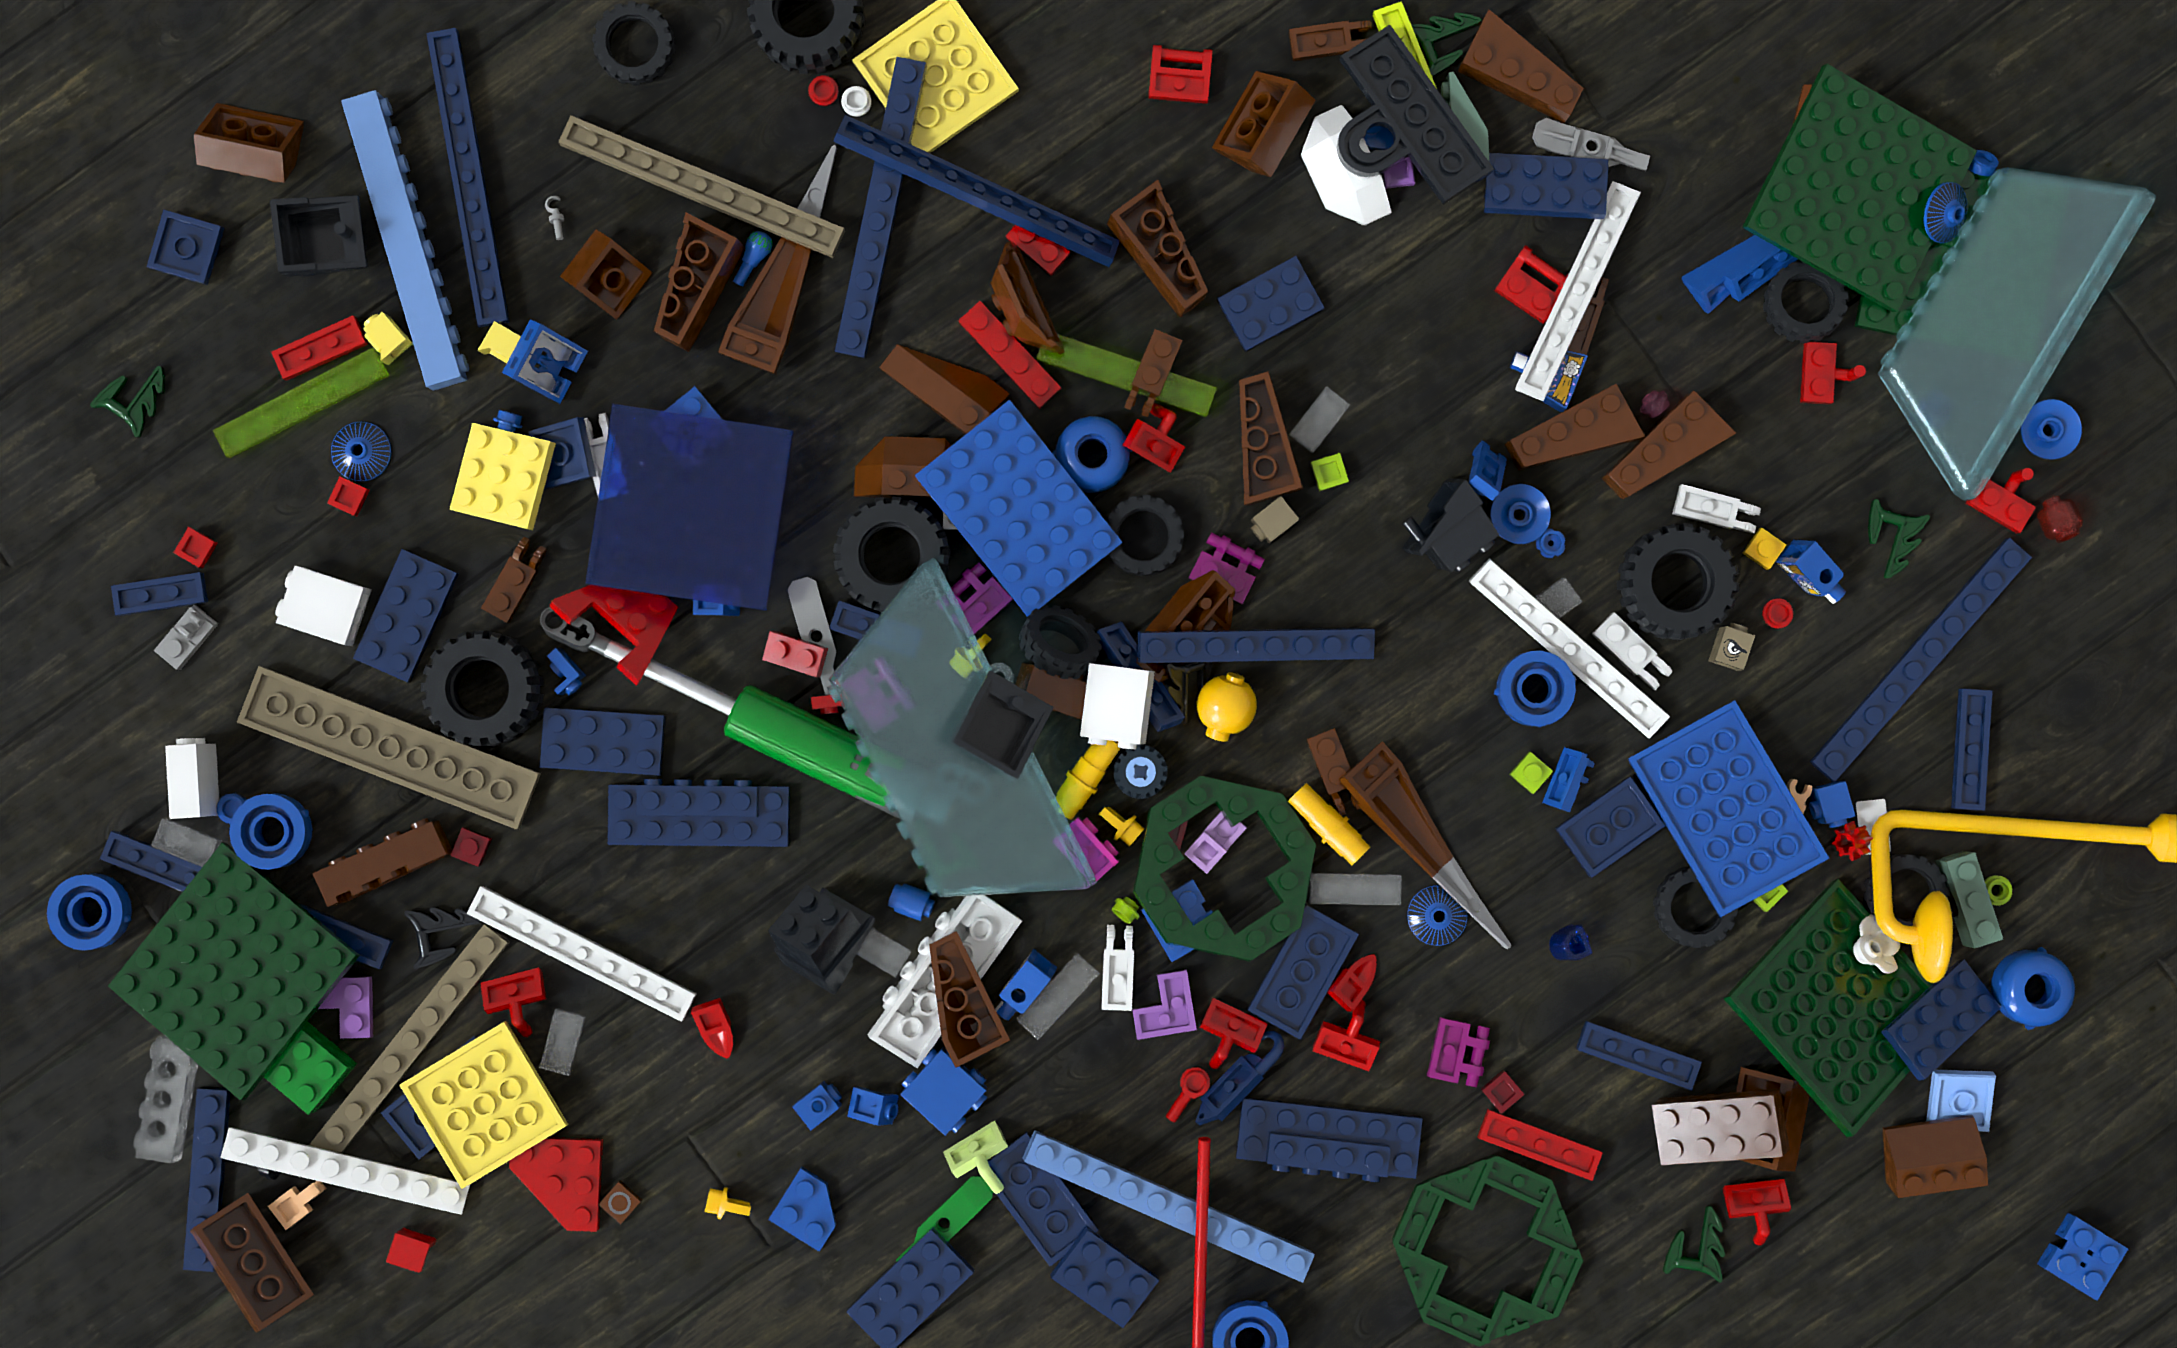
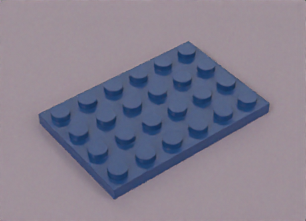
M1010 400L914 475L1027 617L1034 609H1040L1122 543Z
M1735 700L1628 758L1634 772L1720 918L1829 859Z

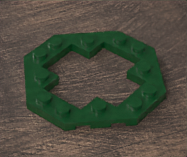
M1199 776L1149 809L1146 833L1143 839L1133 893L1166 944L1184 946L1203 952L1252 961L1301 928L1316 843L1283 794ZM1213 803H1216L1231 828L1257 812L1289 861L1265 878L1281 904L1236 934L1233 933L1219 910L1214 911L1195 925H1192L1160 876V874L1184 859L1168 833Z
M1497 1154L1416 1184L1392 1237V1242L1423 1322L1478 1347L1504 1335L1509 1336L1530 1328V1325L1543 1320L1548 1321L1558 1317L1583 1263L1553 1181ZM1485 1184L1538 1207L1526 1234L1553 1247L1530 1300L1527 1301L1501 1289L1490 1316L1438 1294L1437 1290L1448 1266L1439 1260L1421 1253L1444 1200L1447 1199L1473 1211Z

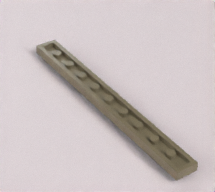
M571 115L559 139V144L567 149L831 258H834L845 233L843 227Z
M484 924L309 1146L343 1154L510 941L488 924Z

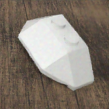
M1340 105L1314 118L1301 157L1325 208L1365 226L1391 214L1392 211L1381 175L1374 177L1357 176L1348 171L1338 158V137L1345 124L1353 119L1346 109ZM1362 138L1359 142L1360 148L1364 152L1370 153L1364 138Z

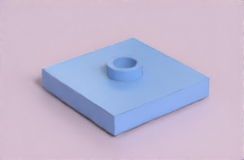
M1933 1071L1926 1121L1973 1115L1978 1131L1989 1132L1996 1081L1994 1072Z

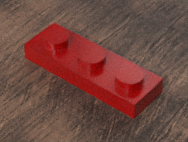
M353 315L278 348L271 353L282 378L287 381L366 346L368 342L357 317Z

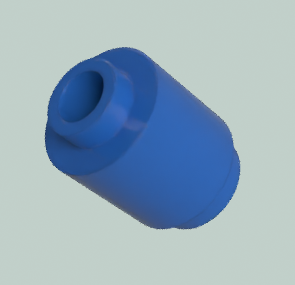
M904 883L903 886L899 884L894 886L888 906L894 908V912L922 921L924 916L930 917L935 901L931 900L932 893Z

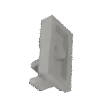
M193 605L159 643L154 652L176 670H181L217 627L218 623L198 606Z

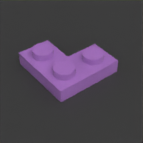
M1187 969L1157 974L1162 1004L1132 1009L1137 1040L1197 1030Z
M372 976L343 977L318 1008H339L340 1039L373 1037Z

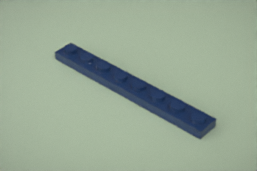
M1375 629L1138 631V662L1180 663L1374 659Z

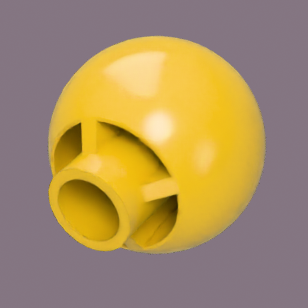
M1228 672L1227 676H1217L1209 680L1200 690L1197 698V712L1202 723L1207 726L1206 736L1214 740L1227 742L1230 734L1243 731L1253 721L1257 710L1256 696L1250 685L1244 682L1245 678L1243 676Z

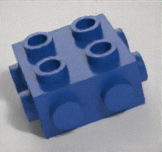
M944 1047L938 1052L933 1048L922 1060L925 1067L918 1074L912 1071L902 1082L901 1085L905 1089L900 1095L946 1136L950 1130L956 1133L966 1122L963 1116L970 1108L976 1111L987 1099L984 1095L987 1090V1086L984 1084L986 1079L976 1069L973 1068L969 1071L963 1064L955 1068L947 1049Z

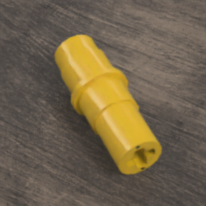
M1107 740L1106 745H1090L1072 771L1068 770L1066 773L1067 778L1050 805L1054 810L1064 817L1073 820L1091 794H1095L1098 791L1097 785L1120 750L1118 741Z
M1307 783L1288 800L1323 838L1321 842L1323 844L1327 842L1340 857L1343 856L1351 865L1370 848L1361 838L1362 836L1347 822L1349 818L1347 816L1343 818Z

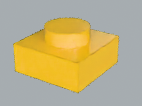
M1759 528L1742 553L1764 569L1769 570L1786 547V544L1765 529Z

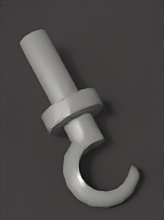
M550 196L545 202V208L548 212L552 213L549 216V222L554 224L556 240H562L564 238L561 223L564 221V215L559 214L558 208H550V202L553 200L560 201V197Z

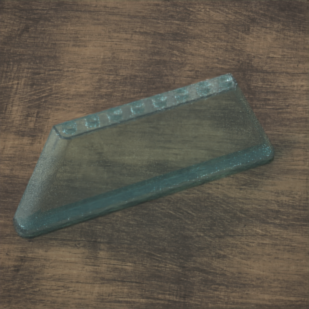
M2009 167L2001 170L1998 169L1988 181L1990 187L1986 194L1982 195L1974 204L1973 211L1975 212L1971 219L1966 221L1959 229L1957 234L1959 239L1956 244L1950 247L1942 258L1944 264L1940 271L1936 272L1928 281L1927 287L1929 289L1925 296L1920 298L1913 306L1911 311L1913 316L1910 321L1904 324L1898 331L1896 336L1898 341L1893 349L1887 351L1882 358L1881 364L1883 366L1878 375L1953 493L1962 500H1973L1986 486L2156 199V195L2147 188Z
M932 558L920 564L829 677L831 685L827 689L835 703L841 702L845 713L841 714L842 719L849 731L855 730L859 738L855 742L862 758L868 756L873 766L869 769V772L875 784L879 785L882 783L887 795L883 796V800L890 813L896 811L901 821L896 824L904 840L910 839L914 847L910 853L918 867L923 865L928 876L924 878V881L932 895L937 892L939 897L1087 889L1097 884L1095 875L1033 751L1021 775L1016 780L949 742L988 671H992L941 567L936 559Z

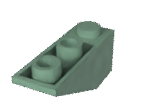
M1449 72L1445 82H1441V96L1446 100V103L1489 161L1488 129L1454 72Z

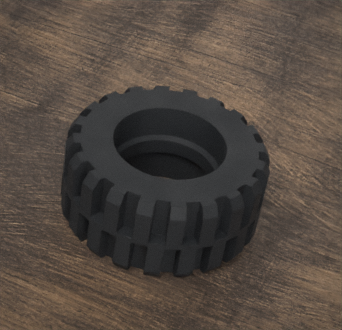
M748 0L750 3V7L747 8L748 19L758 45L763 52H766L771 61L775 64L780 63L783 69L792 72L795 68L799 70L800 74H809L812 69H816L817 73L826 72V66L832 64L835 68L842 64L841 58L844 55L850 57L854 52V43H859L861 40V27L865 25L862 0H832L834 16L831 23L821 33L811 37H796L788 34L782 28L779 22V11L785 0Z
M901 497L875 498L873 502L868 504L865 502L858 506L859 509L853 514L850 513L845 518L847 521L843 527L839 528L836 534L838 536L837 542L834 543L833 553H835V561H833L835 570L843 587L846 588L855 600L880 612L901 613L906 610H914L924 602L927 603L932 599L934 593L940 590L949 570L950 549L947 536L940 523L926 508H923L917 502L908 501ZM888 527H898L908 531L914 536L920 548V562L916 571L908 579L899 583H884L877 580L869 573L864 562V550L870 537L877 531Z
M1685 523L1666 525L1638 538L1635 544L1628 548L1624 554L1625 560L1619 565L1617 572L1621 574L1620 580L1617 581V590H1621L1622 598L1619 601L1621 606H1626L1629 611L1627 614L1628 618L1632 622L1636 621L1640 625L1639 629L1645 633L1651 632L1654 634V637L1661 639H1687L1715 629L1714 626L1716 624L1722 623L1727 618L1726 612L1729 609H1733L1736 602L1733 596L1734 593L1739 592L1740 584L1735 582V575L1739 574L1738 566L1732 565L1730 558L1734 556L1730 549L1725 550L1722 547L1724 542L1718 536L1712 537L1709 535L1710 530L1703 527L1694 528L1693 524ZM1682 554L1689 557L1697 564L1702 573L1703 591L1701 597L1695 605L1688 609H1668L1659 602L1653 592L1651 582L1653 569L1657 562L1667 555Z
M489 631L464 632L458 634V637L455 639L449 638L442 643L443 648L441 650L433 652L430 656L433 659L431 665H426L423 671L427 678L426 683H421V692L426 693V699L422 700L424 709H429L432 714L429 716V719L433 725H439L441 727L440 732L445 736L455 738L456 742L473 746L499 745V743L515 739L518 733H524L530 727L528 723L531 719H536L539 713L536 710L538 703H543L544 694H540V686H544V680L538 674L540 666L537 660H533L530 656L531 652L526 646H521L514 638ZM479 660H489L501 666L509 682V694L504 706L496 714L487 717H478L468 713L461 705L457 691L458 681L464 669L471 663Z

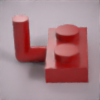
M1804 343L1800 403L1832 404L1835 380L1854 381L1865 375V367L1857 365L1851 369L1835 368L1837 343Z
M1154 403L1150 413L1162 419L1158 428L1155 429L1137 419L1123 446L1171 473L1185 446L1167 436L1177 418L1176 414Z
M2025 468L2013 472L2004 488L1986 477H1981L1967 499L1966 504L2016 534L2021 533L2036 507L2014 493L2021 482L2032 479L2034 475L2033 470Z
M540 968L481 982L484 1011L487 1014L510 1009L512 1025L523 1037L530 1036L532 1028L523 1019L522 1005L546 999L543 973Z
M1213 998L1200 1028L1222 1038L1216 1053L1209 1061L1210 1067L1218 1069L1228 1057L1233 1043L1255 1053L1268 1023Z
M1361 1000L1352 1012V1019L1347 1029L1323 1021L1312 1051L1370 1071L1380 1048V1041L1359 1034L1364 1022L1365 1002Z
M1785 1179L1727 1185L1723 1188L1729 1218L1755 1216L1757 1232L1753 1237V1241L1756 1245H1763L1770 1235L1767 1214L1789 1212L1791 1210Z

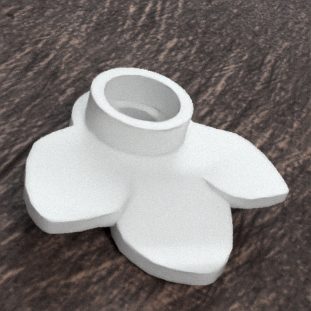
M1869 915L1859 925L1861 937L1853 946L1854 955L1862 964L1876 965L1883 973H1893L1898 969V966L1892 955L1899 951L1900 942L1894 941L1885 935L1877 925L1875 915Z

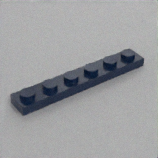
M197 1088L183 1270L216 1271L190 1230L222 1210L226 1159L220 1157L228 1133L231 1094L227 1089Z

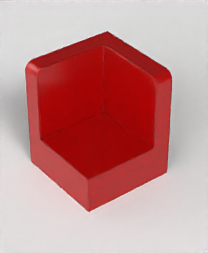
M402 1228L394 1235L386 1262L419 1273L423 1270L429 1249L435 1245L436 1238Z

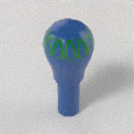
M756 231L747 238L742 258L743 263L733 282L742 287L753 268H756L771 252L773 246L772 239L765 232Z

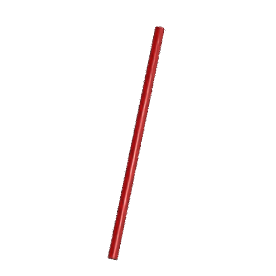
M1209 1137L1198 1138L1192 1348H1204L1211 1144Z

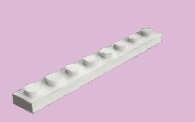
M1612 181L1607 192L1605 219L1594 220L1515 390L1544 401L1641 192Z
M1490 558L1469 580L1473 586L1550 653L1560 657L1575 675L1649 739L1670 717Z
M480 886L467 914L681 1022L684 1020L697 993L484 886Z
M233 1127L228 1129L220 1157L460 1215L463 1213L470 1185L461 1189L456 1180Z

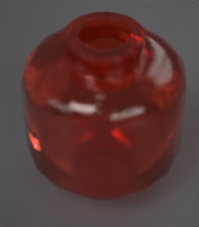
M2055 496L2042 503L2044 508L2037 513V520L2047 539L2056 540L2057 543H2061L2080 534L2079 529L2083 525V518L2073 500H2061L2059 496Z

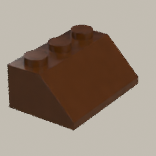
M1256 71L1212 148L1251 172L1272 177L1307 117L1315 99L1296 81Z
M216 103L194 133L197 165L210 167L214 170L235 172L243 176L264 178L272 182L285 183L296 166L304 121Z
M1741 1067L1736 1092L1781 1090L1790 1148L1783 1157L1745 1159L1741 1161L1776 1171L1795 1172L1810 1095L1793 1077Z
M1973 1115L1883 1127L1886 1183L1897 1198L1988 1186L1987 1157Z

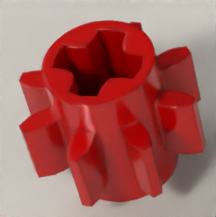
M1851 821L1846 823L1844 827L1835 829L1837 837L1832 842V845H1835L1840 857L1849 855L1851 861L1859 859L1861 855L1863 856L1871 852L1868 846L1873 837H1870L1865 825L1856 827L1855 822Z

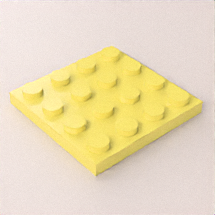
M956 0L935 1L852 59L885 108L896 57L927 63L911 145L928 153L936 150L1019 92L1017 85Z
M504 1021L400 1084L401 1089L461 1189L568 1125L507 1021Z

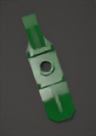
M971 1176L918 1227L915 1241L896 1261L932 1227L947 1242L992 1199L993 1191L982 1176ZM941 1218H947L950 1221L948 1228H942L939 1225Z

